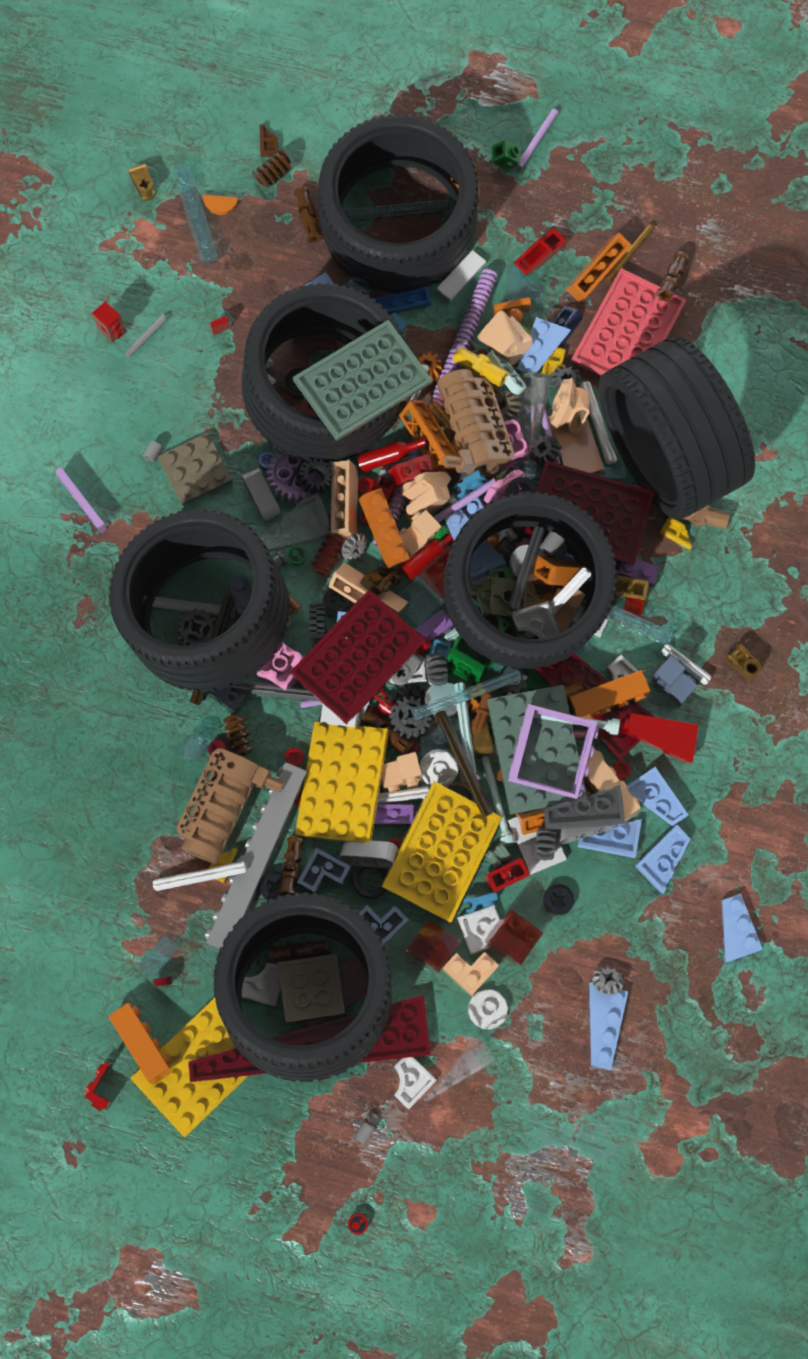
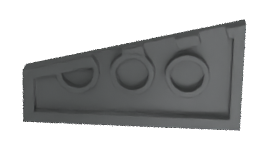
M614 786V788L606 791L602 790L587 797L583 796L571 802L567 801L545 808V829L553 830L624 824L621 786Z

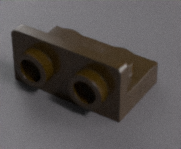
M380 565L364 576L361 584L377 595H380L385 591L388 592L393 585H398L402 578L400 574L403 569L399 567L391 573L389 569Z

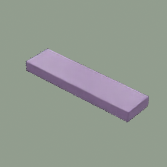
M61 467L55 470L60 481L100 533L106 531L107 528L64 470Z

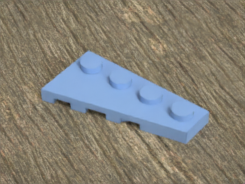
M462 510L444 518L454 540L463 525L469 520ZM486 539L471 556L468 572L472 581L488 575L487 571L489 569L506 567L507 563Z
M589 982L591 1066L611 1070L628 991L621 990L616 994L608 995L598 991L593 983Z

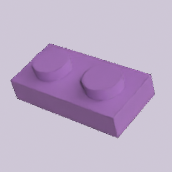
M637 559L634 565L621 562L617 575L648 580L649 585L653 586L659 566Z
M442 609L414 630L432 642L454 625Z
M377 804L374 825H411L413 822L414 805Z

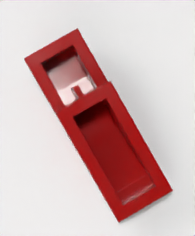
M553 228L542 239L539 238L513 263L527 276L561 251L567 245L566 239Z

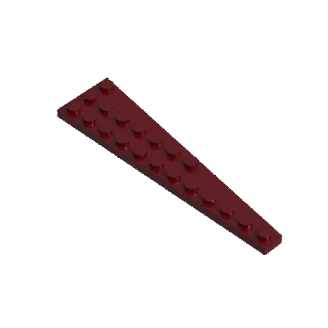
M486 616L499 629L497 617ZM501 616L507 622L510 621L509 617ZM507 627L505 633L513 636L512 629ZM575 653L556 664L534 668L550 687L564 685L565 688L580 682L583 691L609 682ZM633 700L628 702L629 705L618 709L616 706L611 708V712L600 716V713L593 715L595 720L607 721L612 718L620 720L617 735L609 734L606 729L599 728L597 736L618 761L640 742L623 733L622 721L626 714L633 713L655 717Z
M424 995L391 1005L389 1019L381 1038L374 1045L373 1050L366 1057L362 1058L360 1063L431 1055ZM358 1014L271 1039L289 1045L317 1044L342 1032L353 1022ZM237 1048L188 1062L190 1082L267 1074L264 1070H260L250 1063Z

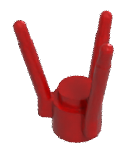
M381 689L379 692L385 698L382 699L377 694L374 696L380 702L378 706L380 710L369 706L367 710L373 709L375 714L384 718L385 715L389 717L392 712L391 708L395 705V700L390 698Z

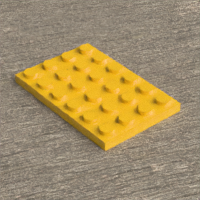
M314 722L306 767L307 775L304 779L295 831L296 836L343 842L369 843V841H372L389 736L388 729L365 726L348 727Z
M433 781L396 854L394 864L389 868L381 887L451 923L502 817L495 813L488 817H482L475 802Z
M214 998L160 1049L162 1054H167L173 1064L170 1065L173 1070L172 1073L155 1085L147 1081L141 1069L130 1079L185 1138L248 1076L190 1082L189 1061L236 1048L225 1029Z

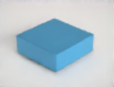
M434 639L429 655L435 653L443 654L447 660L452 643Z

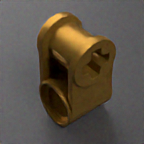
M146 164L128 169L141 199L151 200L155 196V190Z
M738 644L730 655L727 654L725 656L727 663L736 669L743 678L749 681L757 678L761 670V664L743 645ZM751 666L756 670V672L750 673L747 671L746 667Z
M473 719L470 727L474 756L493 753L487 722H485L483 731L479 733L472 730L475 721Z

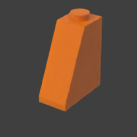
M538 555L533 574L546 584L566 586L584 566L576 562Z

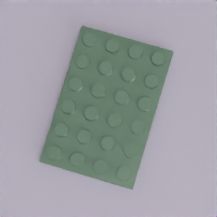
M389 320L293 377L297 387L336 441L432 383L431 377Z
M564 685L487 699L510 815L577 800L507 781L527 704L570 715ZM533 718L518 777L572 791L579 764L572 724ZM584 785V790H583V792H582V795H581V796L578 795V798L583 797V796H586V797H587V795H586V790H585V785Z

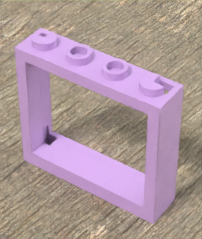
M527 704L507 781L578 799V795L581 796L584 790V785L581 784L583 776L587 777L589 765H586L588 757L592 758L594 746H591L593 738L596 739L598 736L599 727H596L597 722ZM534 713L588 727L572 791L518 777Z

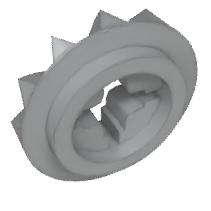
M354 533L346 539L342 548L344 559L354 562L355 559L360 558V555L364 553V549L367 548L365 535Z
M606 966L605 968L599 967L597 971H594L592 983L601 993L612 995L621 991L624 979H622V973L616 972V968L610 969ZM611 977L612 979L605 984V979Z

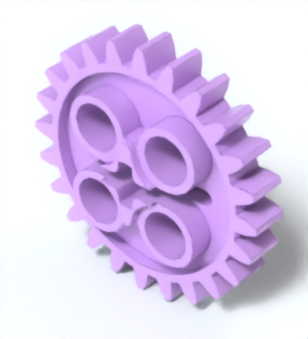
M285 451L281 452V455L275 453L276 459H270L271 464L267 465L268 471H266V477H268L267 484H270V490L275 489V495L281 493V500L288 497L289 503L292 499H295L296 503H298L299 499H302L305 503L306 497L313 500V495H310L309 490L305 493L304 487L301 489L296 486L301 484L297 482V474L302 463L305 461L299 457L297 459L292 455L289 456ZM318 472L308 473L309 478L313 482H320L322 480Z

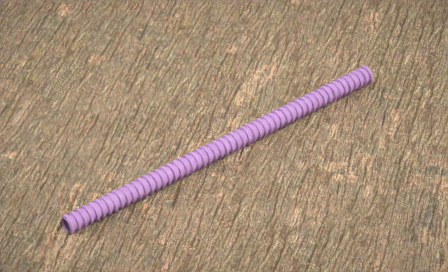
M491 269L482 270L440 378L462 367L453 362L452 358L458 347L465 349L470 347L490 297L489 294H491V289L494 287L493 284L496 282L495 279L498 277L497 273ZM436 385L428 408L439 424L441 414H443V409H445V399L441 397ZM419 427L420 430L417 433L420 436L421 428ZM426 439V448L429 449V441ZM417 448L410 451L407 461L423 456L421 450ZM403 485L395 487V492L392 494L393 498L390 499L391 503L388 504L397 526V523L400 521L399 518L402 516L401 513L404 511L403 507L406 506L405 502L408 501V498L401 495ZM374 540L373 544L376 547H378L376 541Z

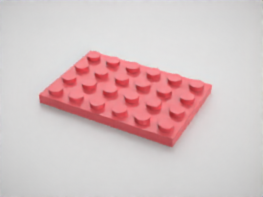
M621 268L573 355L571 362L602 376L611 368L667 339L687 299L672 293L671 300L667 302L661 301L656 296L657 290L661 287Z

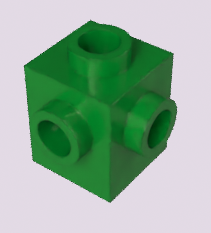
M507 140L493 145L492 163L506 170L520 164L519 146Z

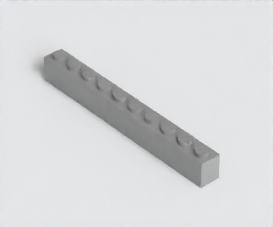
M286 762L283 767L280 766L276 777L285 782L284 788L281 792L271 788L268 794L271 796L269 801H265L261 808L263 813L261 819H257L254 824V835L252 838H248L245 848H247L244 856L241 855L238 862L243 861L246 863L247 871L231 876L229 881L231 887L228 892L225 891L223 894L221 910L217 909L213 917L215 921L213 928L209 927L205 938L208 945L218 949L223 947V941L227 937L228 932H232L233 926L241 917L244 918L248 912L260 881L265 874L293 810L294 800H297L301 787H303L307 771Z

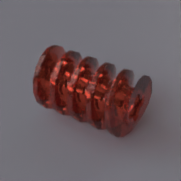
M327 534L324 537L326 541H322V547L318 548L319 554L314 556L315 560L311 562V566L315 572L331 578L328 570H335L331 564H338L334 558H341L338 551H342L343 547L341 545L345 541L335 535Z

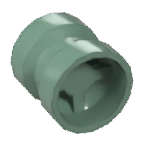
M499 843L493 851L485 853V857L494 869H498L503 862H508L512 859L502 843Z

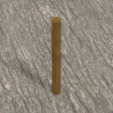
M651 225L644 229L628 251L605 277L607 282L610 283L620 269L623 268L654 230Z

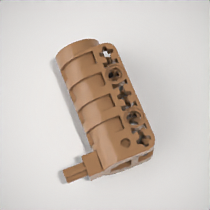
M467 369L447 373L438 380L437 386L441 397L445 399L444 408L446 413L450 415L449 423L451 429L456 432L454 438L461 450L454 456H443L442 465L445 467H455L457 473L466 472L467 476L479 470L486 477H492L499 470L500 463H507L514 457V450L492 385L486 378H474L472 371ZM485 401H488L491 404V407H488L485 404ZM496 433L502 437V440L496 437Z
M216 749L212 753L177 825L178 833L185 839L181 849L199 859L217 865L253 787L256 786L265 790V787H269L281 792L285 782L271 776L272 774L269 770L225 749ZM212 771L209 779H207V774ZM193 806H195V808H194V810H193V812H192V815H191V814H190V809H191Z

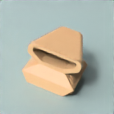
M499 311L477 336L481 342L503 354L510 365H515L532 346L531 335L522 328V325L513 316L509 318L504 311Z
M573 378L564 379L555 396L550 422L556 429L567 423L569 431L573 434H578L590 412L589 391L576 387Z
M425 472L414 477L413 481L404 484L401 495L412 500L406 507L407 514L414 516L419 511L423 513L425 510L430 515L437 512L450 499L447 484L451 477L446 472Z

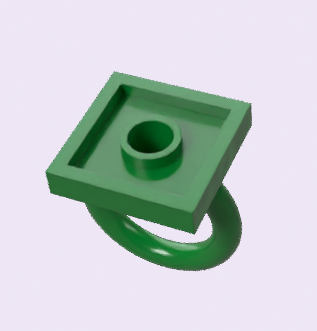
M458 635L448 653L446 660L447 671L477 687V684L481 682L484 670L491 667L494 661L487 659L485 662L479 663L472 656L461 653V645L464 639Z

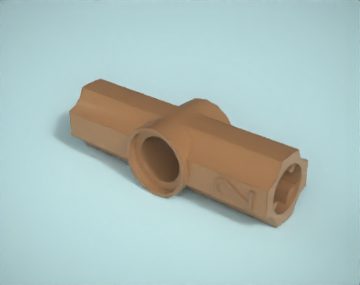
M707 505L683 519L689 520L690 523L697 526L710 525L726 529L730 513L710 508Z

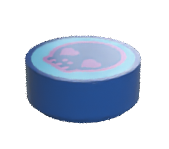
M263 451L259 454L258 464L261 469L267 470V465L271 464L270 459H276L273 452Z

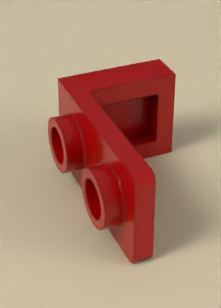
M105 1062L104 1065L100 1064L95 1073L97 1075L94 1082H90L85 1089L87 1093L85 1098L92 1102L91 1106L99 1111H102V1109L108 1110L112 1104L95 1093L112 1065L109 1062Z

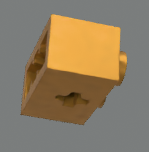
M617 575L615 595L646 600L649 581Z

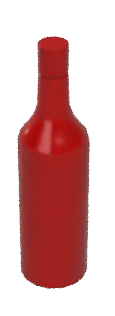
M425 438L410 443L397 441L359 454L358 463L361 470L367 472L402 460L410 451L426 446L427 442Z
M451 533L439 540H431L400 566L403 569L402 573L409 581L414 580L445 554L448 544L454 540Z

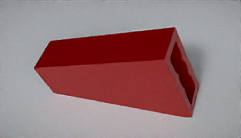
M633 713L626 714V717L623 718V733L683 763H693L698 724Z

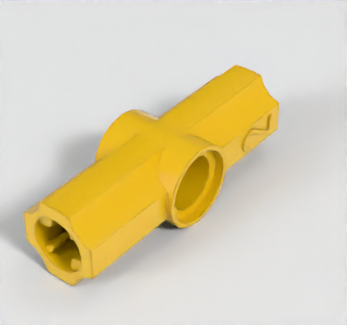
M458 347L452 358L453 362L472 371L475 378H486L499 387L503 386L508 377V372L493 364L486 355H476L463 347Z

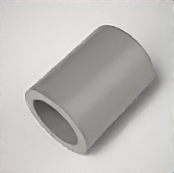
M151 441L143 456L147 460L155 462L163 447L157 442Z
M362 1122L353 1138L365 1145L374 1129Z

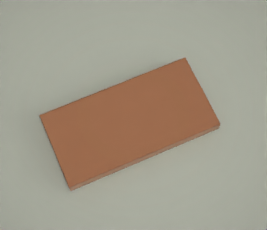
M548 416L553 437L558 439L559 444L562 446L560 450L562 453L560 456L562 465L595 475L604 473V467L588 419L586 418L580 432L573 434L569 431L567 423L556 429L550 422L551 416Z

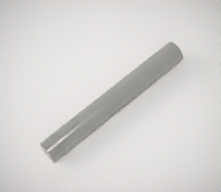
M162 314L124 354L130 358L167 321V318Z

